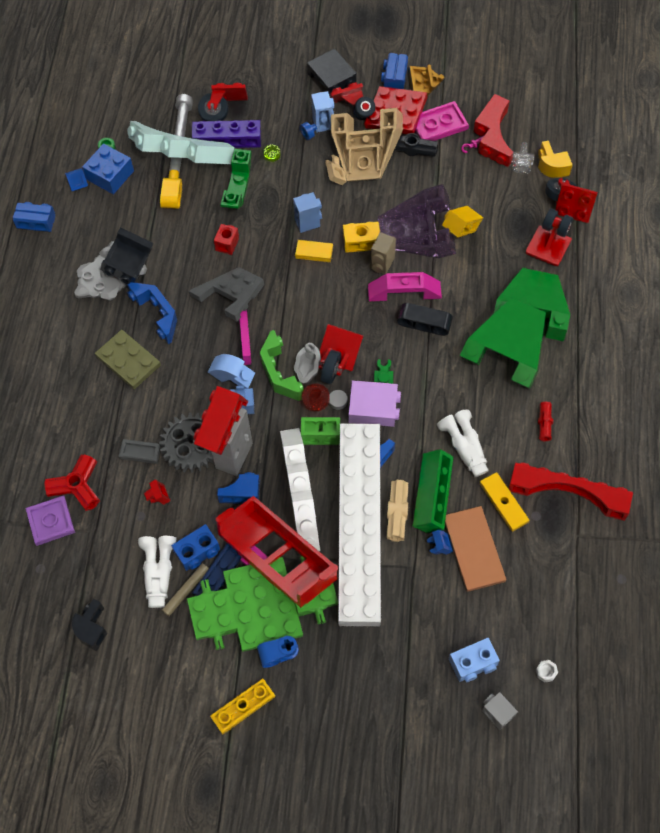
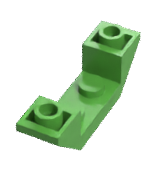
M272 330L260 351L261 363L274 392L300 401L302 400V392H304L302 383L300 381L297 382L295 376L282 379L280 371L276 372L275 370L276 363L274 357L282 354L281 347L283 342L280 335L277 336L275 331Z

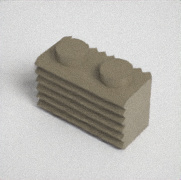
M379 233L376 241H374L373 247H371V269L375 272L387 274L395 259V237Z

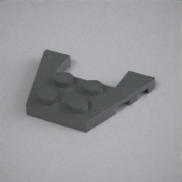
M238 267L191 289L189 293L192 298L200 302L214 292L234 301L224 311L226 316L238 321L241 318V312L246 311L249 307V301L257 296L265 284L262 278Z

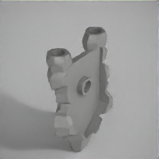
M111 241L107 247L99 252L100 255L94 259V262L83 264L77 269L79 279L78 286L74 292L75 297L98 298L101 296V298L111 301L117 296V292L128 286L121 282L120 279L108 276L100 270L101 263L105 260L114 241ZM145 264L139 275L146 274L147 268Z

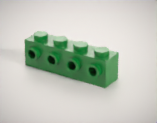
M441 449L423 453L413 526L425 533L444 530L453 456Z

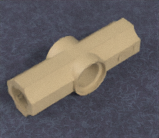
M404 480L391 482V494L387 513V539L393 542L404 541L405 521L408 515V482Z

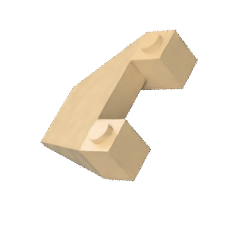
M397 108L381 109L380 129L354 131V119L348 113L331 115V133L348 182L382 178L403 131V114Z

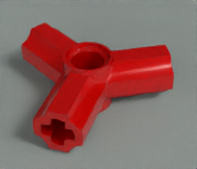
M81 455L73 471L67 476L45 479L47 497L73 494L85 511L94 509L100 500L89 487L87 481L97 461L91 456ZM80 482L77 486H72L73 483Z

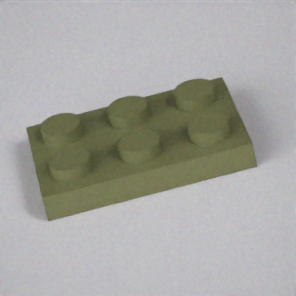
M120 330L95 352L96 357L134 390L161 366L159 360L123 330Z

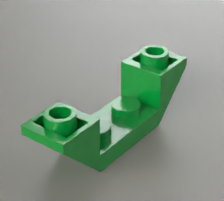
M234 149L231 160L232 174L228 190H224L221 207L239 209L243 205L250 178L252 154L250 150Z

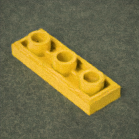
M497 472L480 481L481 487L512 532L529 523V518Z
M262 678L210 717L223 735L275 698V694ZM241 703L247 704L243 709L239 708V705Z

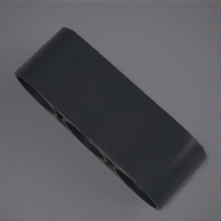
M403 303L397 323L403 327L446 336L449 334L453 316L445 311Z

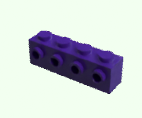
M260 120L192 122V139L225 142L234 148L261 147Z

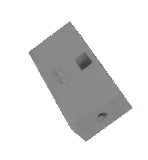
M243 408L238 413L241 417L238 423L234 422L231 429L232 435L222 455L212 452L216 469L234 476L238 475L253 444L247 410Z

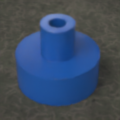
M308 122L300 125V131L306 140H310L315 136L314 131L317 130L315 123L310 125Z

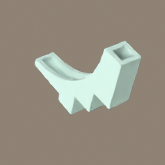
M130 121V126L128 127L129 138L135 142V147L141 151L162 152L168 157L188 158L195 163L231 164L234 147L228 143L177 136L152 129L137 121Z

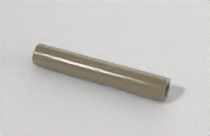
M202 563L165 605L162 611L167 616H170L204 577L209 569L206 565Z

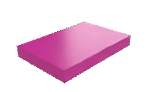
M453 101L422 112L415 132L421 139L435 141L469 129V124L456 102Z

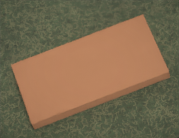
M482 506L446 515L445 526L466 591L469 592L506 582V577Z

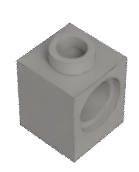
M500 692L496 696L491 694L483 702L485 706L482 711L499 730L518 713Z

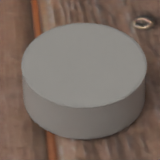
M341 390L331 392L329 395V405L336 410L346 407V393Z

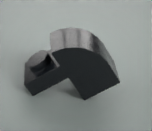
M93 599L91 604L88 603L84 608L83 617L75 613L72 620V628L81 643L97 651L108 633L103 627L96 624L104 607L101 602Z

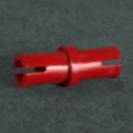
M546 401L540 403V418H538V424L540 425L539 439L541 441H550L552 439V404Z

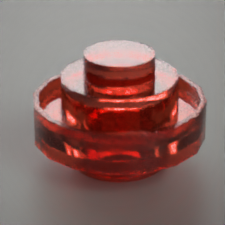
M311 384L303 390L302 402L308 410H323L330 402L329 391L324 385Z

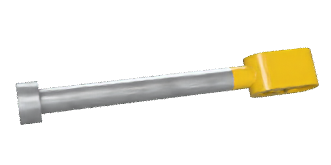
M186 94L178 95L175 104L178 109L175 135L185 137L188 111L192 109L193 105L192 97ZM171 157L168 178H163L161 208H180L182 179H179L182 158Z

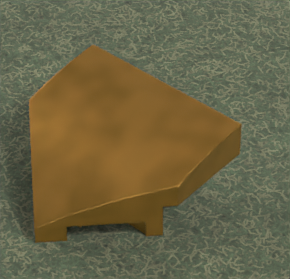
M428 65L427 68L409 66L408 69L411 90L427 92V96L445 78L442 74L438 75L431 69V65Z

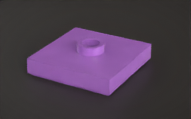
M65 496L26 508L36 546L75 533Z

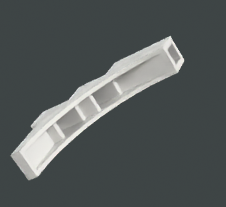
M300 429L280 431L296 530L300 536L320 551L314 502Z

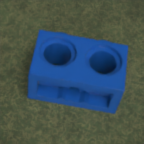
M206 524L171 545L175 555L186 571L197 568L203 560L213 558L220 550L218 541ZM204 541L211 542L207 547L201 546ZM186 552H193L191 557H183Z

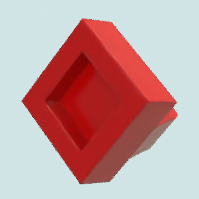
M158 480L149 483L151 488L144 493L147 501L150 500L151 503L160 502L163 505L170 502L163 483Z

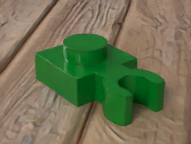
M378 359L377 369L379 371L374 372V382L393 384V371H389L391 369V360L388 359L387 365L382 366L381 359Z

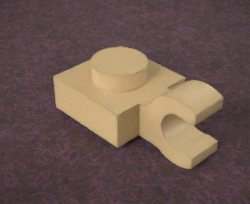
M332 155V162L329 160L325 162L328 177L332 182L343 185L347 182L344 170L339 165V157Z

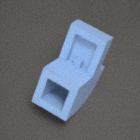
M229 354L216 356L208 370L209 374L221 382L231 380L238 386H244L245 389L249 388L255 372L243 365L245 361Z

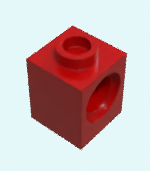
M221 224L214 239L215 251L232 255L239 240L238 228L232 225Z

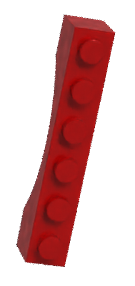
M515 462L509 484L510 492L525 496L545 490L571 492L589 500L605 516L623 521L629 515L633 492L623 487L615 488L603 482L595 483L583 477L575 478L563 472L555 473L547 468L532 467L527 463Z

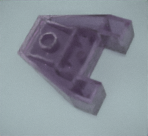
M441 184L427 188L378 217L380 233L396 238L395 251L434 258H443L456 254L455 239L449 228L436 231L434 214L451 210L449 195L444 185Z

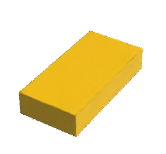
M298 240L295 258L331 262L333 244Z

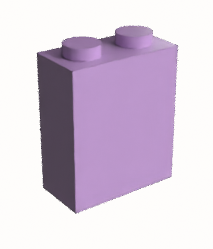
M352 381L349 423L380 424V426L394 427L395 420H399L400 411L399 408H396V403H400L401 392L397 391L398 384Z

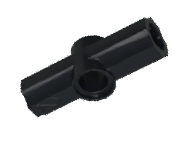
M410 133L406 136L400 135L394 150L404 151L408 156L423 154L435 157L439 142L421 139L417 134Z

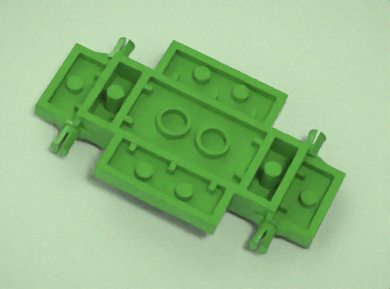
M301 556L300 559H301V563H302V562L305 561V560H304V557ZM283 557L278 558L270 565L282 577L287 575ZM251 565L223 571L227 589L211 591L209 580H205L207 588H205L204 580H202L200 583L203 593L199 596L187 598L196 640L213 638L216 650H220L218 641L221 649L225 648L222 636L238 632L242 652L256 649L261 643L273 641L284 636H292L294 639L303 637L299 616L315 613L317 624H321V621L323 624L326 622L323 611L328 607L338 605L332 583L308 604L300 608Z

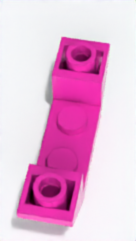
M424 272L387 273L368 284L369 301H387V293L423 292V299L442 298L440 281Z

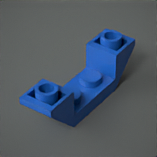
M133 282L127 284L129 288L127 293L132 301H136L140 306L150 300L154 307H159V312L163 318L156 322L158 327L156 332L161 340L165 339L170 344L177 323L175 310L155 285Z

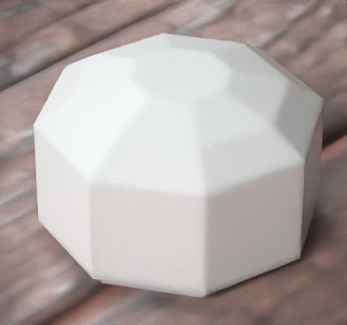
M546 660L540 662L536 673L537 677L543 682H551L558 674L556 664Z

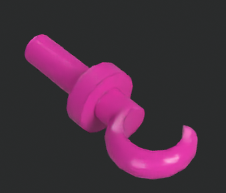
M484 136L477 140H471V144H463L461 147L462 152L467 153L463 149L464 147L476 148Z

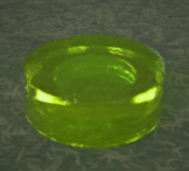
M267 145L263 150L264 158L267 161H277L281 156L280 148L277 145Z

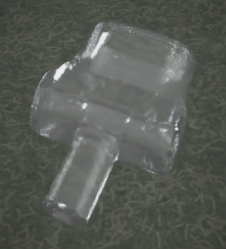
M526 142L521 143L520 152L513 151L511 162L513 163L514 172H531L535 154L527 153L528 144Z

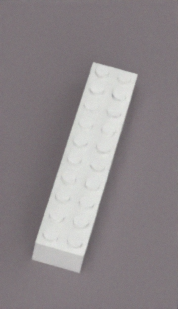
M340 424L339 626H380V424Z

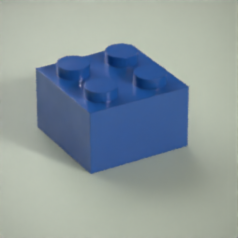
M104 143L82 166L86 180L113 195L134 172L130 157Z

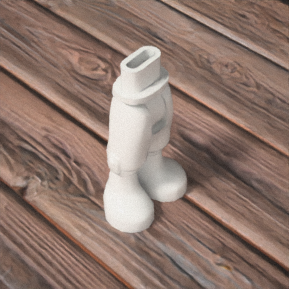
M461 410L455 416L449 415L437 423V427L442 432H449L452 437V445L456 448L460 458L468 467V470L472 471L474 477H478L489 471L486 466L487 460L484 458L478 434L471 427L470 419L472 415L470 410ZM456 422L461 426L464 436L459 432Z
M148 536L138 539V545L145 551L146 555L143 570L147 593L146 599H148L149 608L165 607V599L168 598L167 591L170 571L172 569L171 561L169 560L172 550L171 545L176 543V537L161 536L158 538L160 560L158 563L156 562L157 539Z

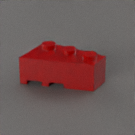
M217 386L216 390H213L210 395L209 401L211 403L209 408L203 412L202 425L194 434V444L222 455L232 435L231 429L234 422L238 423L241 418L238 413L242 405L247 406L249 401L238 393Z

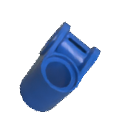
M284 636L259 644L257 650L262 667L268 668L295 658L298 655L299 647L292 636ZM287 644H290L291 646L290 651H287L286 649Z

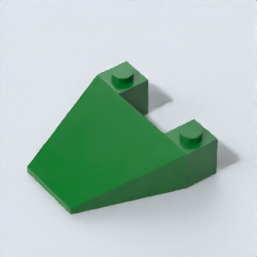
M522 268L498 297L494 313L512 297L546 312L545 318H549L545 338L564 341L570 312L559 276Z
M511 297L467 339L460 356L477 365L480 364L487 348L519 363L511 380L530 389L539 371L546 312Z

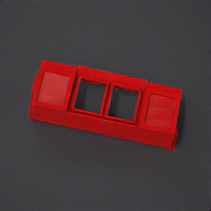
M252 496L235 510L229 508L216 517L218 535L300 608L308 604L337 580L338 566L326 558L256 497ZM274 531L287 543L263 560L251 548ZM291 548H294L306 560L282 577L270 565Z

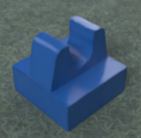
M82 168L65 173L72 191L88 186Z
M436 530L432 532L433 536L427 539L428 543L436 544L435 548L430 550L431 553L449 554L453 552L448 533Z

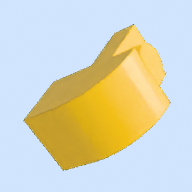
M549 141L542 142L541 148L538 150L540 159L538 168L541 173L551 178L570 176L572 162L568 152L554 154Z

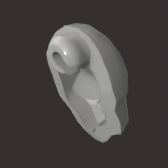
M310 342L298 352L294 365V371L299 381L303 384L309 383L318 374L319 364L321 363L319 349Z

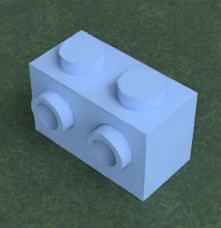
M328 91L311 94L312 118L317 126L316 132L331 130V115L334 114L332 109L334 108L333 98L329 97Z
M489 638L453 652L449 656V661L459 682L464 680L470 682L477 678V674L493 672L497 669L496 666L500 661Z

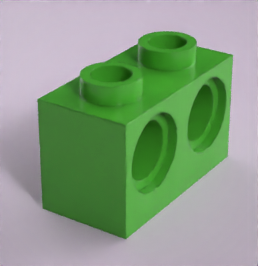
M301 417L303 445H340V417Z

